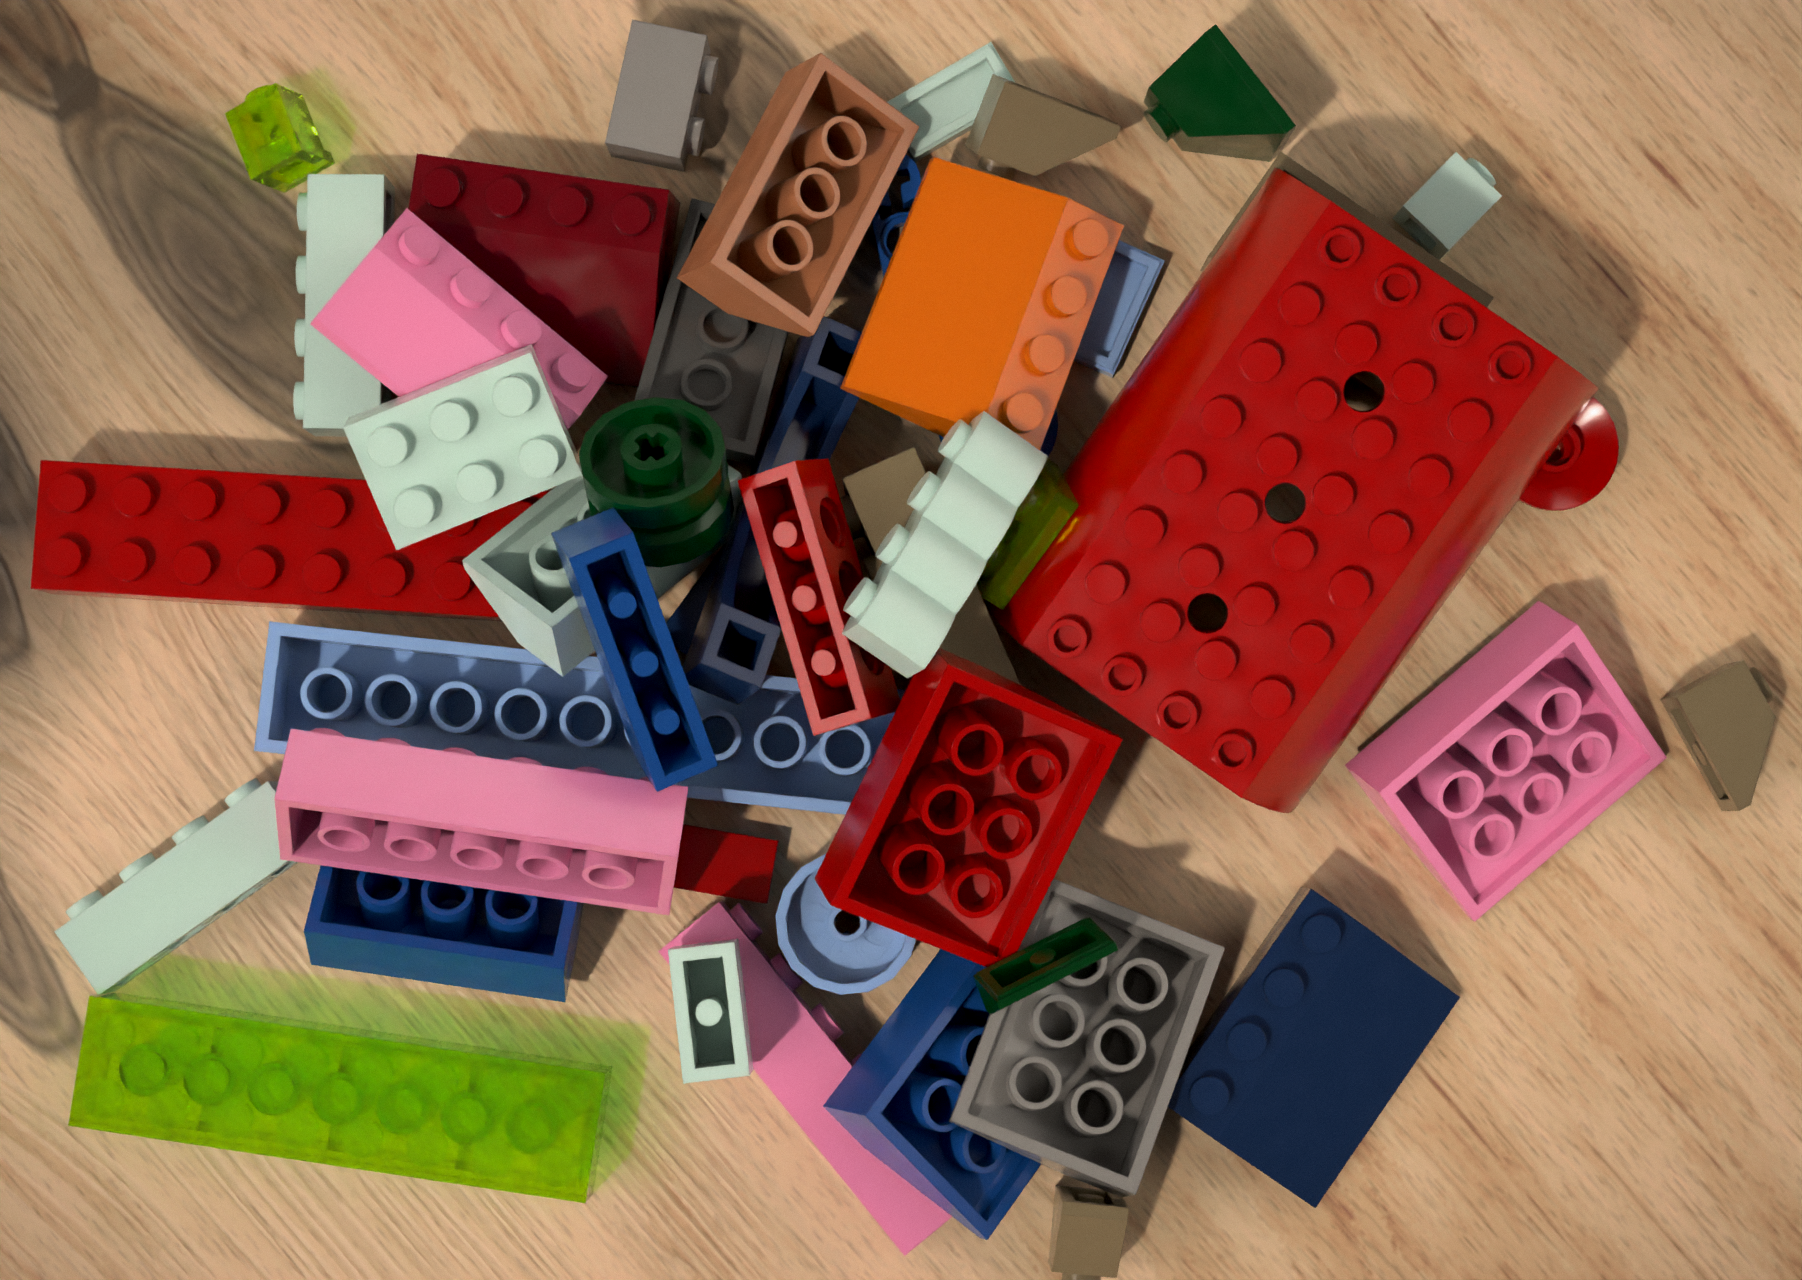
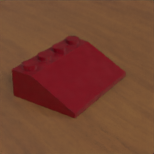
M417 153L408 209L608 376L604 383L638 388L669 280L680 202L669 189Z

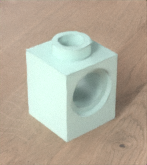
M1455 152L1401 207L1393 219L1428 253L1440 260L1502 195L1494 188L1496 181L1485 166L1473 158H1468L1465 161Z

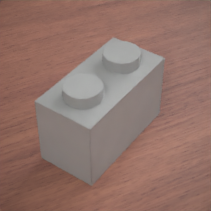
M632 19L605 140L611 157L685 172L688 154L699 155L705 131V119L697 117L702 93L712 95L719 65V58L710 56L711 49L707 35Z

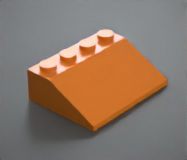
M933 157L929 160L840 389L942 437L946 436L959 419L969 425L972 419L985 411L1040 450L1124 225L1068 197Z

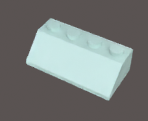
M728 465V477L732 491L734 512L728 531L710 551L687 563L661 568L646 566L657 599L727 542L742 499L738 480H741L742 476L741 473ZM583 475L553 488L462 560L464 569L516 641L562 677L595 651L551 536L552 532L591 517Z

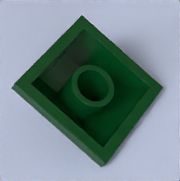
M1216 24L1194 42L1149 86L1144 99V103L1148 107L1144 112V116L1153 131L1164 142L1173 139L1182 151L1270 162L1283 150L1296 127L1291 118Z

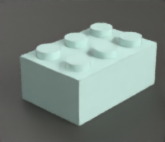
M532 344L348 417L343 426L396 550L582 476L579 456Z

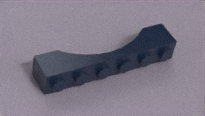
M823 316L813 336H800L797 339L750 476L797 460L828 458L830 461L842 432L859 400V397L840 389L862 332ZM743 498L738 507L683 665V670L690 686L736 705H739L762 688L781 631V625Z

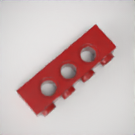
M829 459L792 461L738 480L813 736L896 712L900 703V697L891 667L842 634L851 616L843 611L844 605L864 577Z

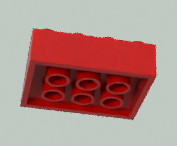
M939 648L926 668L913 675L814 879L831 906L988 967L1018 951L1123 739L1119 735L981 665Z

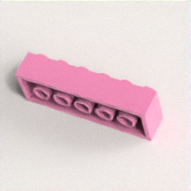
M315 728L310 731L290 729L275 794L280 860L669 915L689 787L672 785L657 792L647 776L633 779L608 775L603 770L594 767H578L571 770L544 766L540 762L526 757H514L508 760L477 756L470 750L458 747L445 748L442 751L411 746L407 742L396 738H381L373 741L345 737L342 733L328 728Z

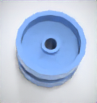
M824 854L802 866L783 889L775 915L778 945L791 969L813 987L839 995L869 992L896 976L911 957L916 939L859 917L860 926L856 932L845 931L841 933L835 926L836 915L842 910L829 904L814 879L826 856Z

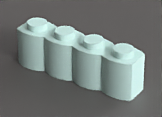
M985 411L972 419L969 425L959 419L948 431L938 448V452L945 456L937 474L935 475L928 471L917 483L907 500V504L914 508L905 528L900 524H896L889 531L875 554V557L881 560L882 564L874 580L871 581L867 577L862 579L847 599L843 611L851 616L842 634L907 679L924 670L939 649L956 614L975 587L987 560L1004 537L1018 507L1031 490L1048 457Z

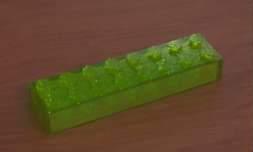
M111 992L89 996L68 1126L586 1203L594 1192L613 1066Z

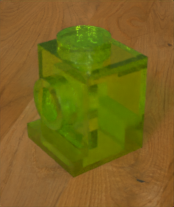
M277 83L264 85L249 92L243 103L225 113L250 180L286 193L306 181L308 174H318L335 164L331 152L323 148L302 94Z

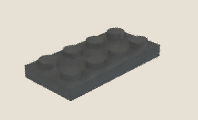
M692 198L634 401L652 397L679 399L705 410L721 427L727 459L753 465L789 332L730 315L677 279L715 206L713 203Z

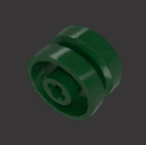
M652 397L630 401L603 414L585 433L579 451V459L590 515L594 516L614 508L633 531L645 566L661 568L687 563L710 551L726 534L734 512L732 491L728 477L726 449L721 427L705 410L679 399Z

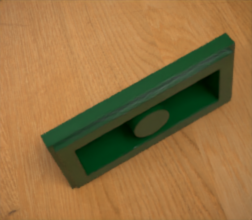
M1085 917L976 972L973 977L984 1006L989 1014L992 1015L1118 951L1116 942L1090 917Z

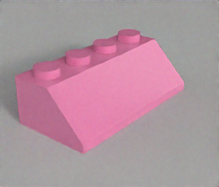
M408 208L399 216L310 323L398 397L532 344L567 430L582 414L608 378L603 371Z

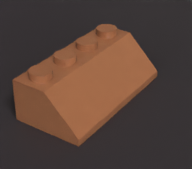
M822 53L785 72L677 279L730 315L801 336H813L919 126Z

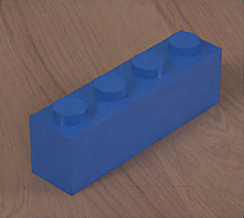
M611 508L552 532L551 536L636 760L657 792L718 766L633 531L617 511Z

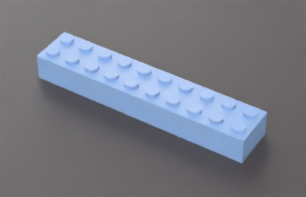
M269 621L254 751L285 754L290 729L310 731L315 728H328L342 733L345 737L373 741L381 738H396L414 747L441 751L445 748L458 747L470 750L477 756L503 760L514 757H526L534 759L544 766L571 770L578 767H594L612 776L633 779L646 777L636 760L598 657L588 656L562 677L527 649ZM766 675L762 688L739 705L689 685L718 766L674 785L689 787L687 798L845 815L895 712L813 736L796 678ZM897 689L901 701L906 690Z

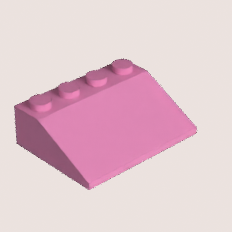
M1537 601L1345 764V766L1378 811L1464 913L1475 922L1667 757L1578 624L1544 603Z

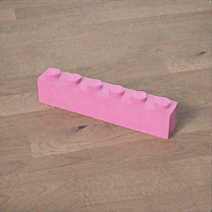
M723 900L718 902L658 952L669 964L668 949L674 946L739 939L753 1068L903 1255H907L952 1216L866 1150L823 1107L862 1053L858 1054L854 1059L849 1057L836 1041L844 1031L821 1003L811 1010L795 990L804 982L791 969L788 961L780 953L770 959L755 939L763 931L745 908L738 903L730 910Z

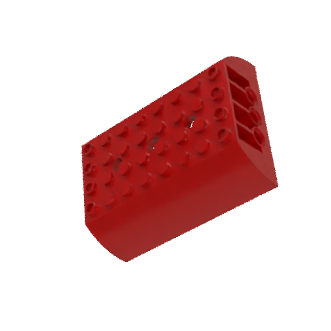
M1274 168L983 589L981 594L983 602L995 619L1024 648L1230 791L1249 802L1269 810L1291 813L1296 809L1599 388L1557 355L1334 202L1286 172ZM1362 371L1377 375L1384 387V394L1380 403L1375 408L1367 411H1359L1352 408L1344 398L1346 381L1353 374ZM1281 483L1297 486L1305 496L1304 510L1297 518L1291 521H1280L1273 518L1265 506V498L1270 489ZM1204 593L1215 594L1225 602L1228 615L1220 627L1213 630H1204L1193 624L1188 614V607L1191 601L1198 595Z

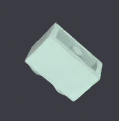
M739 939L681 945L668 949L683 1084L750 1076L754 1068Z

